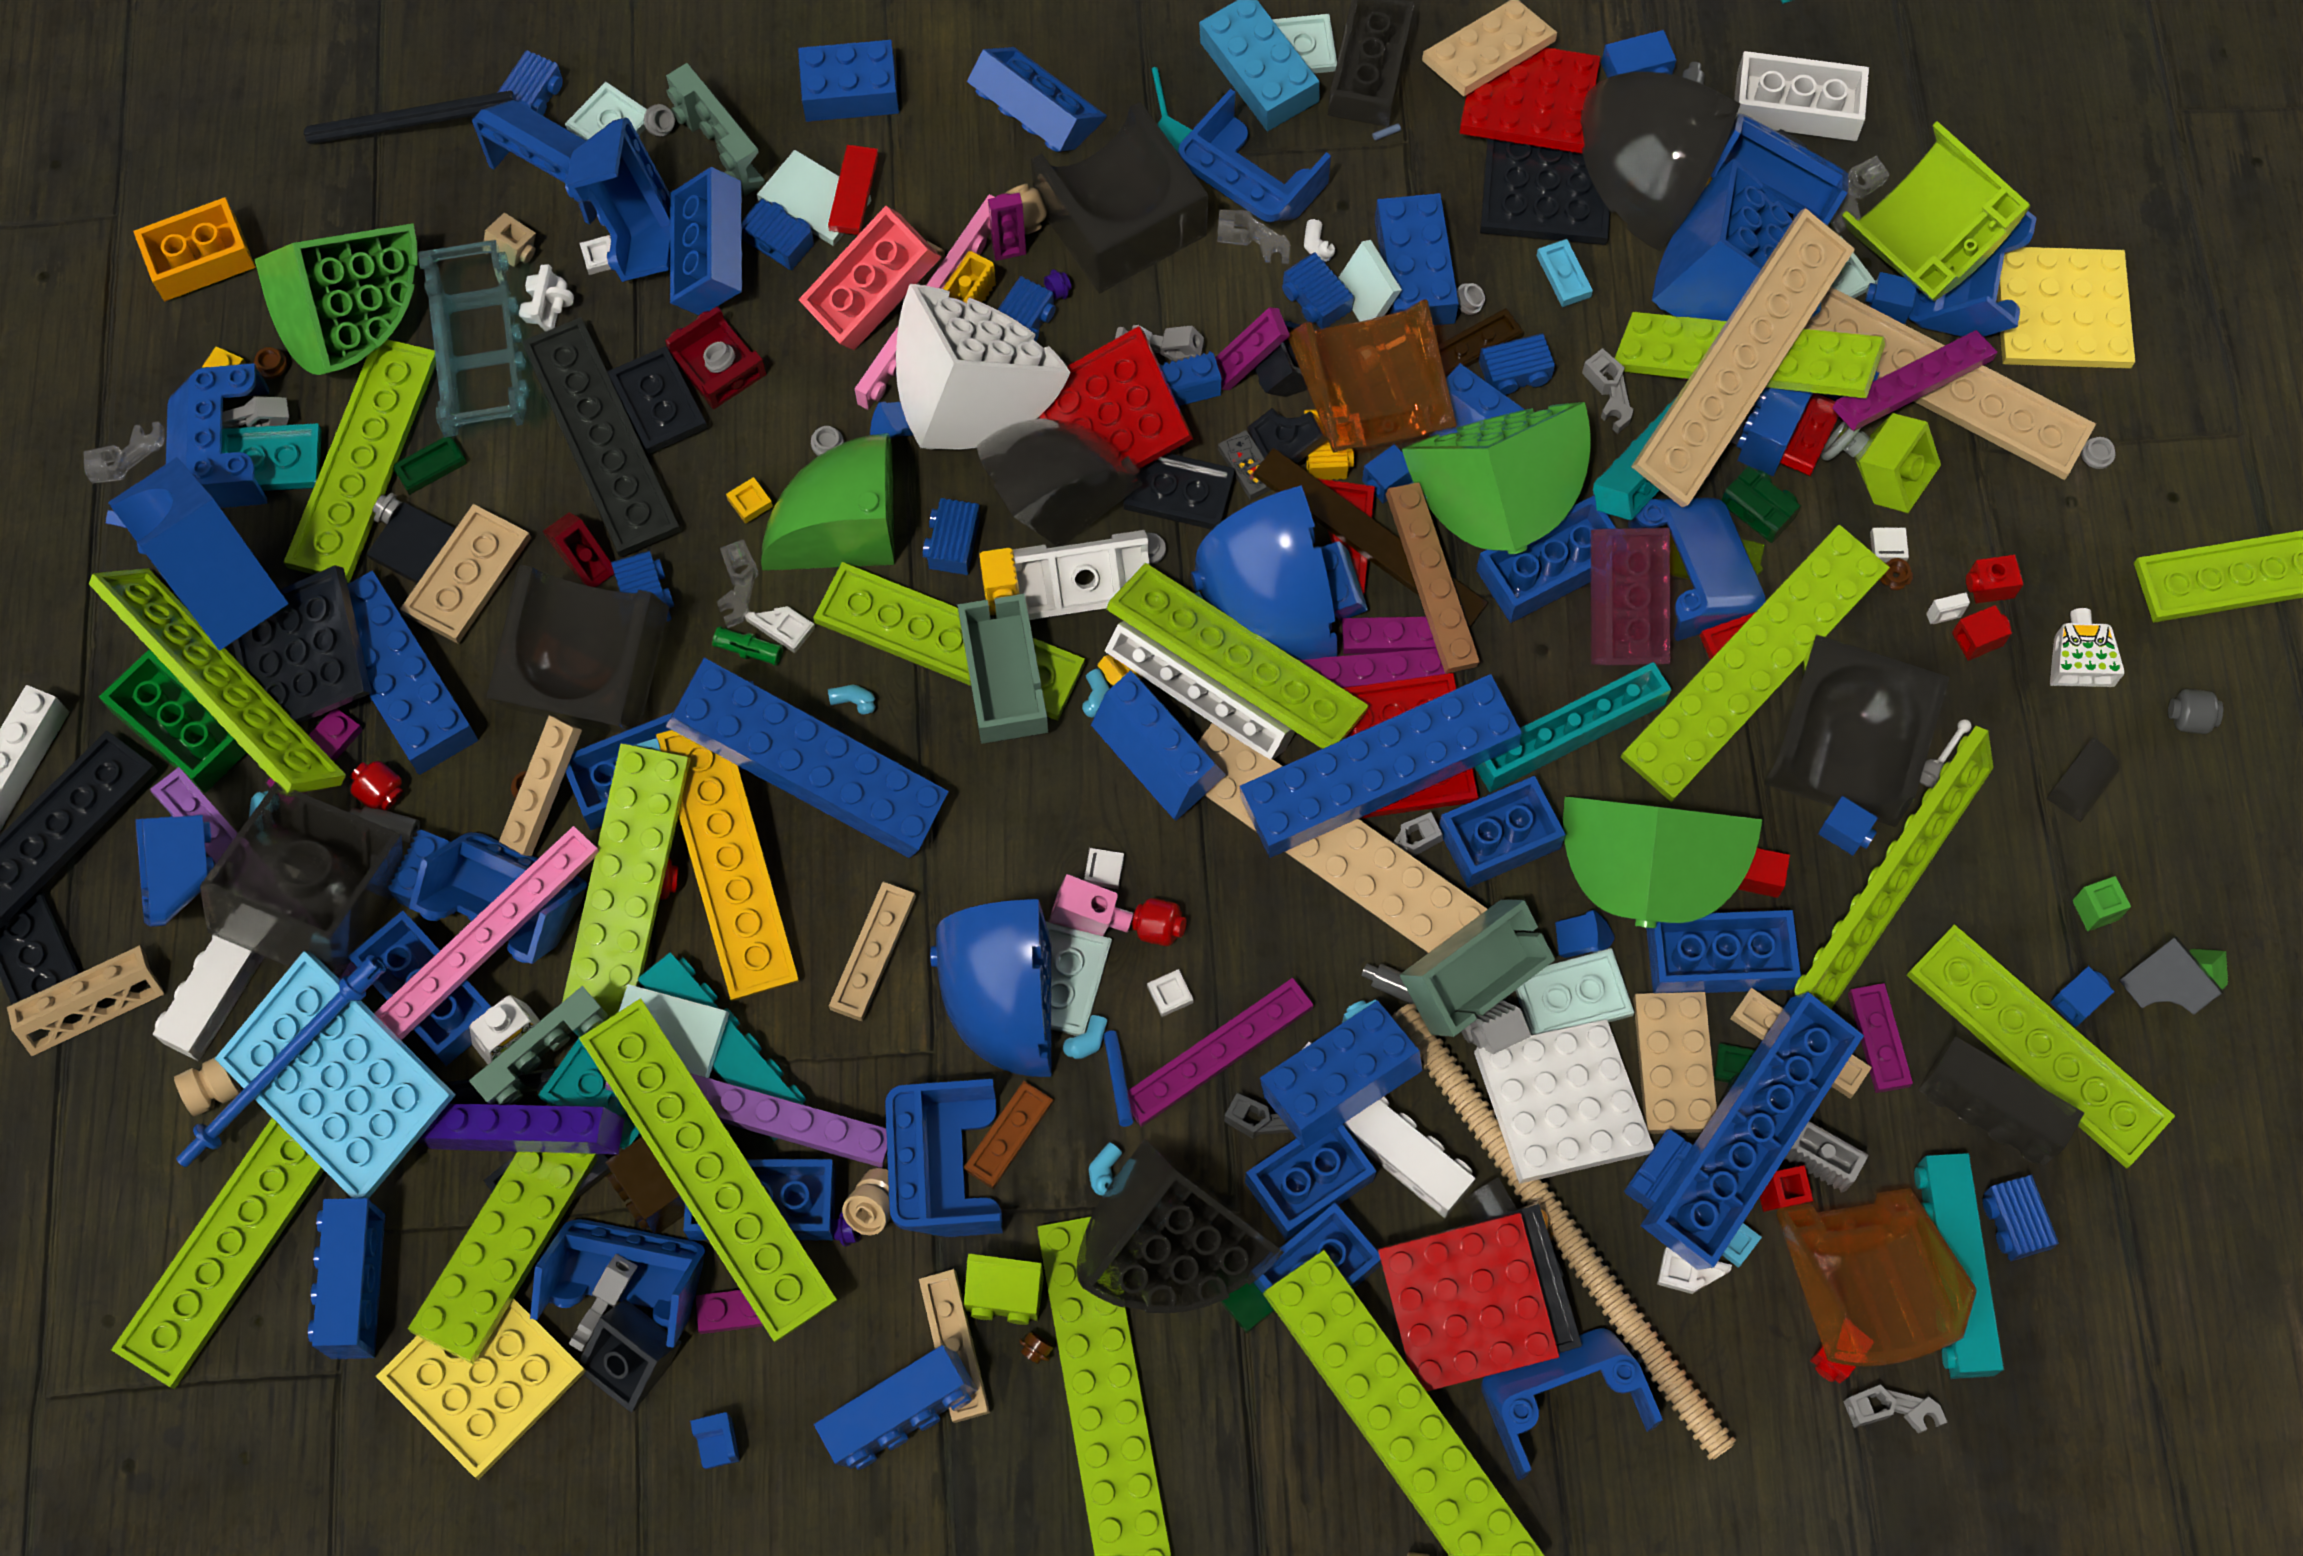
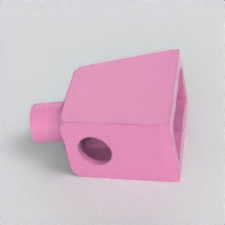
M1066 874L1057 892L1049 922L1103 936L1108 927L1127 932L1133 912L1115 907L1118 897L1117 893Z

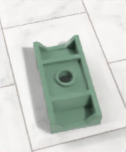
M686 63L666 75L669 89L666 92L674 104V107L671 108L674 117L681 125L685 123L692 132L700 128L707 139L713 138L720 153L719 158L726 168L724 173L741 181V193L744 197L765 185V180L751 164L752 160L759 153L757 147L689 64Z
M581 986L471 1078L469 1082L490 1105H515L523 1097L521 1092L527 1088L518 1077L520 1074L528 1075L542 1063L540 1058L550 1049L555 1052L569 1041L570 1037L568 1034L572 1031L578 1037H581L610 1017L587 990Z

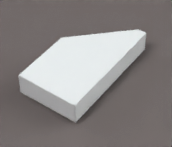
M788 606L774 608V611L762 613L748 612L745 615L747 622L793 653L797 652L815 630L814 623Z
M1666 1247L1657 1285L1693 1294L1731 1271L1732 1265L1718 1261L1714 1268L1696 1270L1675 1252Z

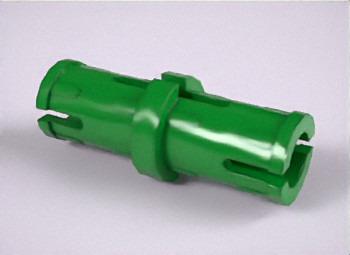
M720 626L717 627L712 641L713 647L738 653L740 658L748 660L751 657L774 666L780 662L783 652L782 645L757 639L755 634L752 633L744 635Z

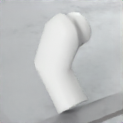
M1308 220L1304 248L1310 254L1316 252L1322 261H1329L1335 254L1334 245L1331 243L1328 246V241L1320 239L1322 223L1319 220Z

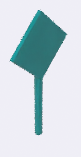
M1153 67L1152 73L1162 118L1143 142V146L1176 164L1179 160V145L1192 130L1168 116L1158 68Z

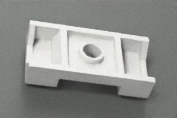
M1145 530L1113 534L1112 539L1046 548V545L1013 549L1019 594H1025L1029 620L1105 609L1110 599L1144 563L1149 564L1148 538ZM1090 570L1094 574L1093 580L1086 585L1077 583L1075 577L1079 571Z

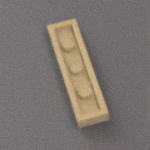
M549 715L500 837V843L522 855L532 856L582 729L559 717Z
M882 882L829 1004L830 1010L863 1022L915 901V893Z
M1751 988L1730 1019L1763 1040L1783 1008ZM1851 1055L1832 1084V1087L1851 1099L1872 1067Z
M952 1269L919 1279L935 1349L944 1345L957 1352L978 1390L971 1395L972 1401L963 1408L953 1411L951 1407L949 1408L952 1422L957 1423L989 1414L990 1411L956 1271Z

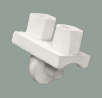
M549 264L541 265L539 274L527 276L526 291L533 297L532 302L521 304L519 316L526 323L538 324L546 332L555 328L558 313H561L562 307H569L573 304L574 295L569 290H566L567 283L563 278L558 277L552 272V267Z

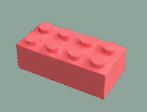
M885 206L800 297L799 301L839 344L855 350L906 296L909 285L917 284L940 260L941 256L901 214Z

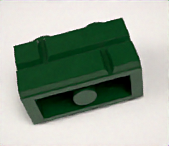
M1750 466L1732 482L1721 499L1731 513L1770 543H1773L1794 521L1801 507L1794 494L1788 490L1781 491L1772 484V480L1767 473L1762 470L1756 471Z

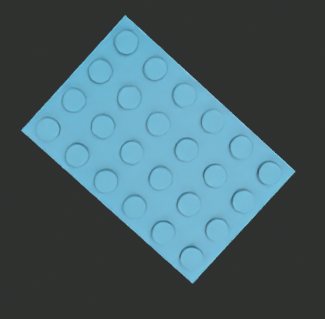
M303 951L215 1057V1060L245 1088L339 992L340 980L311 951ZM350 1001L268 1084L255 1100L351 1198L369 1199L456 1094L362 1001Z

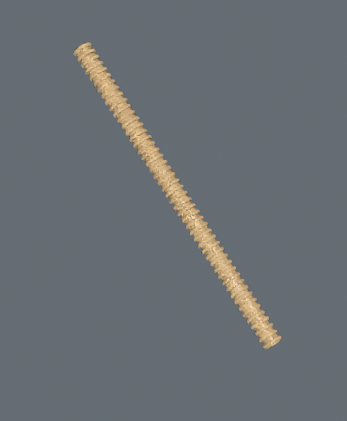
M1414 1003L1407 1004L1393 1014L1392 1018L1420 1050V1057L1424 1062L1422 1067L1430 1070L1429 1076L1437 1080L1435 1082L1437 1087L1443 1088L1441 1092L1443 1096H1449L1448 1102L1450 1105L1456 1106L1455 1112L1457 1114H1462V1122H1468V1130L1476 1133L1474 1138L1476 1141L1481 1140V1148L1483 1150L1487 1149L1489 1151L1487 1155L1489 1159H1495L1494 1166L1503 1170L1501 1175L1508 1177V1185H1514L1516 1188L1514 1193L1522 1196L1521 1203L1528 1206L1538 1203L1540 1209L1546 1212L1548 1216L1550 1241L1554 1240L1556 1243L1554 1248L1557 1251H1562L1561 1257L1563 1260L1568 1259L1570 1262L1568 1267L1576 1270L1575 1277L1583 1280L1581 1284L1583 1288H1589V1296H1595L1597 1299L1595 1304L1597 1307L1602 1306L1604 1309L1602 1314L1604 1316L1608 1315L1611 1318L1609 1323L1611 1326L1616 1325L1618 1328L1616 1333L1618 1335L1622 1334L1624 1336V1344H1630L1632 1347L1630 1352L1632 1354L1636 1353L1638 1355L1637 1362H1643L1646 1366L1643 1370L1645 1373H1651V1381L1653 1383L1657 1381L1659 1392L1664 1391L1666 1394L1664 1399L1667 1402L1671 1401L1673 1403L1672 1410H1678L1681 1414L1678 1417L1680 1421L1685 1420L1688 1424L1686 1429L1688 1431L1692 1429L1695 1433L1693 1438L1694 1440L1699 1439L1702 1443L1700 1448L1708 1451L1707 1458L1714 1460L1734 1446L1736 1439L1734 1437L1730 1438L1727 1435L1729 1432L1727 1427H1721L1720 1423L1722 1420L1719 1417L1715 1418L1713 1416L1714 1409L1707 1408L1705 1404L1708 1401L1705 1398L1701 1399L1699 1397L1701 1392L1699 1389L1694 1390L1691 1386L1694 1383L1692 1379L1687 1380L1685 1378L1686 1371L1684 1369L1680 1371L1677 1367L1680 1364L1678 1360L1673 1361L1670 1357L1672 1352L1670 1350L1666 1352L1663 1348L1666 1345L1664 1341H1658V1333L1650 1330L1652 1326L1650 1322H1644L1643 1318L1645 1315L1642 1312L1638 1313L1636 1311L1638 1307L1636 1303H1630L1629 1299L1631 1296L1622 1292L1624 1289L1622 1284L1617 1285L1615 1282L1617 1277L1615 1275L1611 1276L1608 1273L1610 1270L1609 1266H1603L1601 1263L1603 1258L1595 1255L1597 1251L1595 1247L1590 1248L1588 1245L1589 1239L1581 1236L1583 1233L1581 1228H1575L1576 1221L1574 1219L1570 1220L1567 1217L1569 1212L1561 1209L1563 1204L1561 1201L1554 1199L1556 1194L1553 1191H1548V1183H1542L1541 1179L1519 1184L1499 1123L1494 1117V1110H1489V1103L1482 1101L1483 1095L1481 1092L1476 1093V1085L1468 1082L1470 1078L1468 1074H1462L1463 1068L1461 1065L1455 1064L1457 1059L1454 1056H1449L1450 1050L1447 1047L1443 1048V1040L1437 1039L1436 1035L1430 1034L1420 1013L1416 1011L1417 1008Z

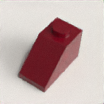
M568 512L543 530V533L559 556L588 590L591 591L614 574L610 560L579 517Z

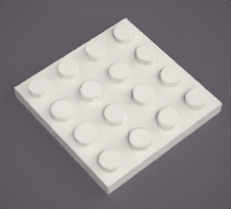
M1607 1019L1531 1035V1037L1495 1054L1486 1051L1484 1047L1481 1049L1477 1047L1474 1051L1519 1184L1644 1156L1653 1151V1143Z

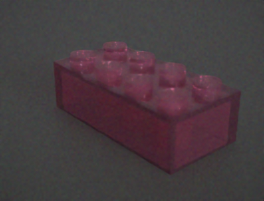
M1670 528L1592 529L1591 664L1640 665L1652 662L1655 664H1670Z

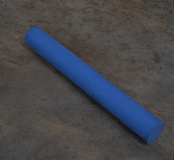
M1107 1031L1104 1033V1041L1119 1125L1127 1127L1133 1124V1117L1118 1034L1116 1031Z

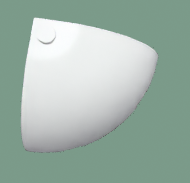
M910 284L903 302L898 325L896 377L899 398L906 421L920 448L931 450L969 449L998 442L1031 424L1053 403L1063 389L1070 371L1054 350L1049 346L1043 348L1034 341L1036 334L1008 315L972 298H968L966 303L949 297L950 291L925 285Z

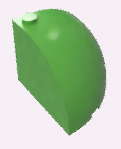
M414 224L291 243L255 259L263 294L274 326L286 349L302 368L316 375L341 370L359 362L373 350L379 348L394 332L408 308L414 290V284L412 283L414 269L417 266L418 260Z
M1585 402L1550 405L1548 409L1534 412L1533 408L1463 425L1456 428L1457 433L1441 437L1437 434L1402 449L1413 482L1420 483L1423 495L1427 497L1425 500L1427 506L1447 529L1465 542L1476 547L1508 551V554H1518L1527 550L1528 544L1542 538L1556 528L1574 506L1583 487L1589 464V418Z
M889 433L868 435L841 443L813 459L798 472L780 495L768 520L762 544L761 566L763 571L840 567L842 562L854 567L895 565L892 443Z
M1566 796L1564 800L1563 831L1566 834L1564 842L1575 879L1583 892L1595 905L1610 914L1636 919L1635 926L1656 928L1657 922H1691L1714 912L1740 886L1751 866L1759 842L1762 819Z

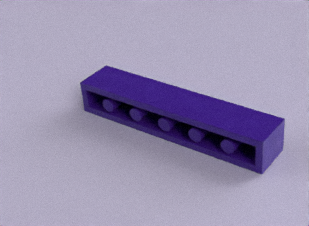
M448 1104L417 1142L431 1149L618 1154L625 1119L604 1107Z

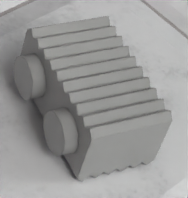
M1503 1000L1485 1014L1475 1015L1477 1020L1461 1031L1468 1043L1472 1042L1479 1049L1484 1047L1486 1051L1492 1054L1531 1037L1521 1009Z
M1808 1122L1785 1159H1788L1789 1163L1794 1162L1795 1167L1805 1165L1808 1174L1813 1173L1815 1178L1820 1177L1821 1182L1826 1181L1827 1185L1833 1184L1834 1189L1839 1188L1841 1193L1845 1192L1855 1182L1868 1158V1154L1815 1124Z

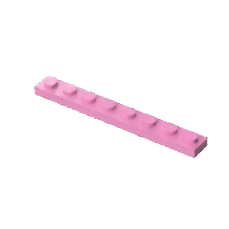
M990 194L987 196L926 286L943 289L968 251L978 255L981 254L986 245L987 237L991 233L988 199L995 198ZM898 327L855 387L857 404L867 410L870 409L874 401L878 402L883 397L886 384L892 376H896Z
M573 826L374 1014L400 1040L404 1039L584 869L598 854V848Z

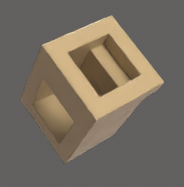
M504 212L485 230L482 251L486 254L489 252L493 253L513 267L520 261L526 264L531 260L536 250L533 247L536 233Z

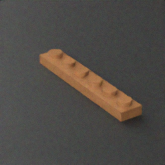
M1420 483L1388 488L1386 497L1444 672L1446 674L1475 668L1480 661Z

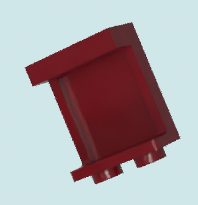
M718 306L710 311L701 313L695 321L684 328L675 330L665 340L666 346L677 366L713 410L766 376L763 359L756 351L751 353L725 321L723 313ZM723 342L733 348L735 359L732 365L723 372H710L705 366L704 352L711 344Z

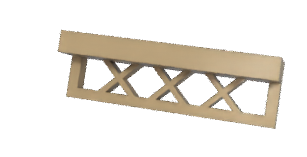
M139 945L8 1006L7 1010L12 1031L30 1055L34 1056L164 995V991L150 970L147 956ZM145 979L150 985V988L140 993L129 991L131 986ZM105 998L116 999L115 1004L108 1008L96 1007L100 1000ZM73 1013L83 1015L82 1019L76 1023H63L64 1018ZM39 1029L50 1030L48 1036L35 1042L28 1035Z

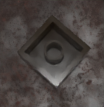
M642 1137L605 1162L612 1171L606 1175L607 1179L623 1202L629 1198L631 1199L626 1204V1207L643 1231L650 1227L654 1234H660L684 1217L685 1202Z

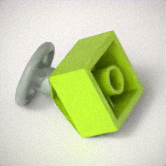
M1892 413L1868 436L1863 431L1859 432L1861 428L1853 431L1843 421L1826 442L1821 452V458L1825 461L1831 460L1844 450L1851 457H1854L1874 504L1909 513L1941 466L1928 422Z

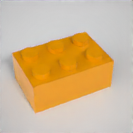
M225 197L133 231L151 280L164 302L256 268L237 218Z

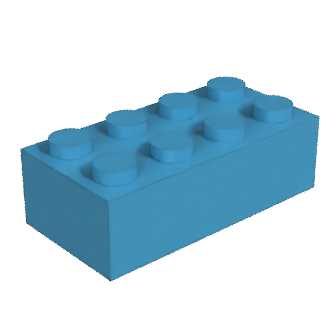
M1237 0L1199 22L1201 45L1267 132L1319 102V80L1258 0Z

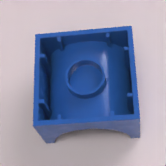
M178 457L108 502L219 651L288 605V602L218 504Z

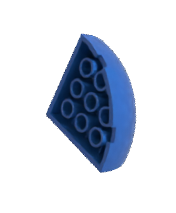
M1732 159L1710 181L1694 201L1675 230L1660 262L1652 301L1660 309L1669 312L1675 317L1727 321L1793 222L1778 200L1772 203L1760 190L1764 185L1759 179L1735 159ZM1821 302L1810 319L1821 311Z
M1302 485L1260 499L1235 512L1218 524L1199 545L1195 558V571L1191 572V578L1195 590H1201L1206 602L1295 659L1309 660L1337 656V636L1335 632L1330 633L1332 622H1335L1330 586L1321 547H1313V543H1315L1313 527L1315 525Z
M1039 899L983 904L947 916L937 925L936 946H931L930 956L931 966L937 967L942 1000L954 1029L973 1052L1000 1069L1031 1077H1051L1052 941Z

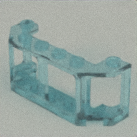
M496 240L418 252L420 268L425 271V290L429 296L440 401H438V407H436L437 423L444 437L457 436L460 427L466 424L509 417L514 418L517 426L523 425L527 411L525 399L530 398L527 381L526 379L522 380L521 371L526 370V363L523 351L518 352L517 343H521L523 340L519 323L515 324L514 315H519V308L516 296H511L506 276V271H509L506 252H500ZM491 253L495 275L499 282L498 287L452 295L444 292L437 261ZM501 304L507 349L460 357L454 356L450 314L456 311ZM509 363L512 387H508L510 405L460 413L456 380L457 373L462 370Z

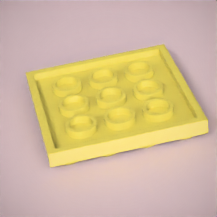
M2022 247L2005 253L1997 298L1998 302L2009 299L2017 303L2020 307L2018 327L2000 332L2002 364L2132 368L2135 363L2125 250Z
M513 1298L474 1364L416 1336L376 1377L479 1480L562 1397L586 1370L536 1320L530 1319V1314Z

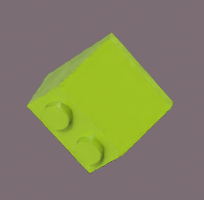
M968 1254L964 1296L966 1312H972L971 1317L981 1320H992L993 1315L1008 1317L1007 1322L1018 1325H1028L1029 1320L1038 1321L1044 1281L1042 1263Z

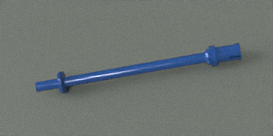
M368 955L365 961L350 976H344L339 981V992L208 1126L201 1123L193 1127L196 1138L176 1158L180 1165L188 1167L207 1147L213 1150L218 1149L222 1145L218 1135L350 1001H361L366 996L365 991L381 974L386 972L385 966L379 959L373 962L375 957Z

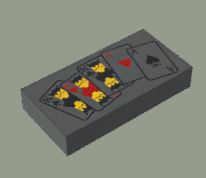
M1247 430L1218 444V451L1227 465L1235 468L1234 476L1250 500L1271 490L1253 476L1254 471L1264 458Z

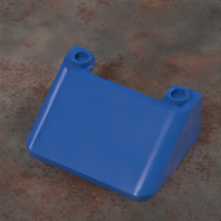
M1693 498L1688 506L1682 508L1672 499H1651L1632 520H1629L1628 528L1630 532L1645 527L1657 528L1667 524L1694 587L1693 590L1682 593L1676 601L1675 613L1678 618L1674 632L1676 641L1698 635L1703 630L1754 613L1765 603L1766 599L1763 589L1730 513L1721 500L1716 498Z

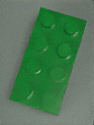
M150 649L99 696L115 716L176 769L180 767L204 794L247 753Z

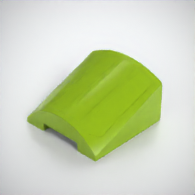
M1938 121L1933 124L1936 143L1889 195L1859 220H1856L1848 211L1842 214L1846 228L1851 234L1933 301L1954 289L1979 268L2006 240L2030 208V204Z

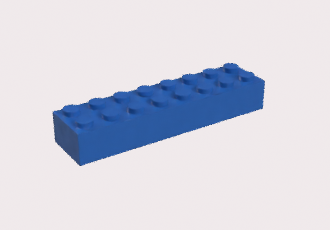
M706 658L702 660L666 725L667 728L908 858L919 851L948 793L944 788Z
M1489 674L1240 785V797L1269 858L1519 747L1522 732L1492 675Z
M1809 992L1790 998L1640 1226L1696 1270L1714 1268L1864 1035Z

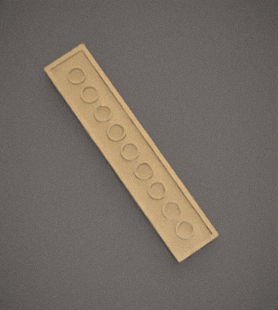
M1805 208L1797 214L1631 466L1682 508L1689 505L1855 250Z
M1830 287L1823 297L1821 311L1812 317L1804 327L1811 330L1884 337L1885 347L1876 370L1880 373L1877 379L1945 346L1833 287ZM1981 366L1914 400L1917 404L2063 480L2069 475L2096 423L1985 366Z
M1212 723L1198 744L1221 768L1226 776L1204 796L1256 831L1242 803L1240 785L1283 766L1275 760H1270ZM1359 819L1285 851V853L1427 953L1431 952L1487 910L1486 907Z

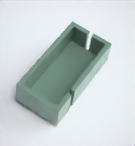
M1025 594L994 598L997 619L991 620L988 600L957 605L981 744L1048 733L1047 714Z
M1524 900L1498 901L1399 975L1431 1035L1456 1036L1477 1020L1475 1015L1485 1014L1555 960L1542 933L1517 932L1515 934L1514 930L1534 931L1538 928Z

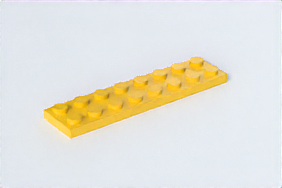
M673 730L656 734L661 752L691 758L678 815L731 1001L799 982L738 766Z

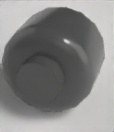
M2186 688L2180 691L2176 699L2172 698L2170 700L2168 717L2174 719L2176 729L2181 732L2208 734L2214 727L2217 728L2221 724L2223 703L2211 691Z

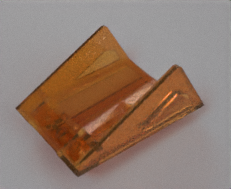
M1427 299L1420 300L1404 311L1382 317L1317 330L1313 329L1312 322H1305L1289 332V342L1333 453L1351 452L1389 445L1457 427Z
M1911 1188L1877 1193L1875 1204L1816 1212L1811 1203L1778 1208L1776 1215L1828 1361L1851 1366H1881L1900 1363L1933 1353L1964 1337L1977 1292L1976 1287Z

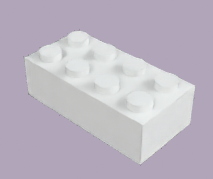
M1744 51L1737 71L1732 124L1740 113L1751 117L1774 131L1782 129L1790 133L1857 141L1865 121L1869 67Z

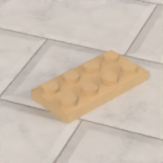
M1510 0L1423 51L1422 61L1461 95L1465 96L1554 43L1557 32L1519 0Z
M473 504L400 608L401 613L459 644L530 541L531 536L529 532Z
M1705 992L1635 994L1633 1001L1643 1113L1649 1134L1665 1133L1667 1129H1671L1675 1133L1702 1132L1717 1110Z

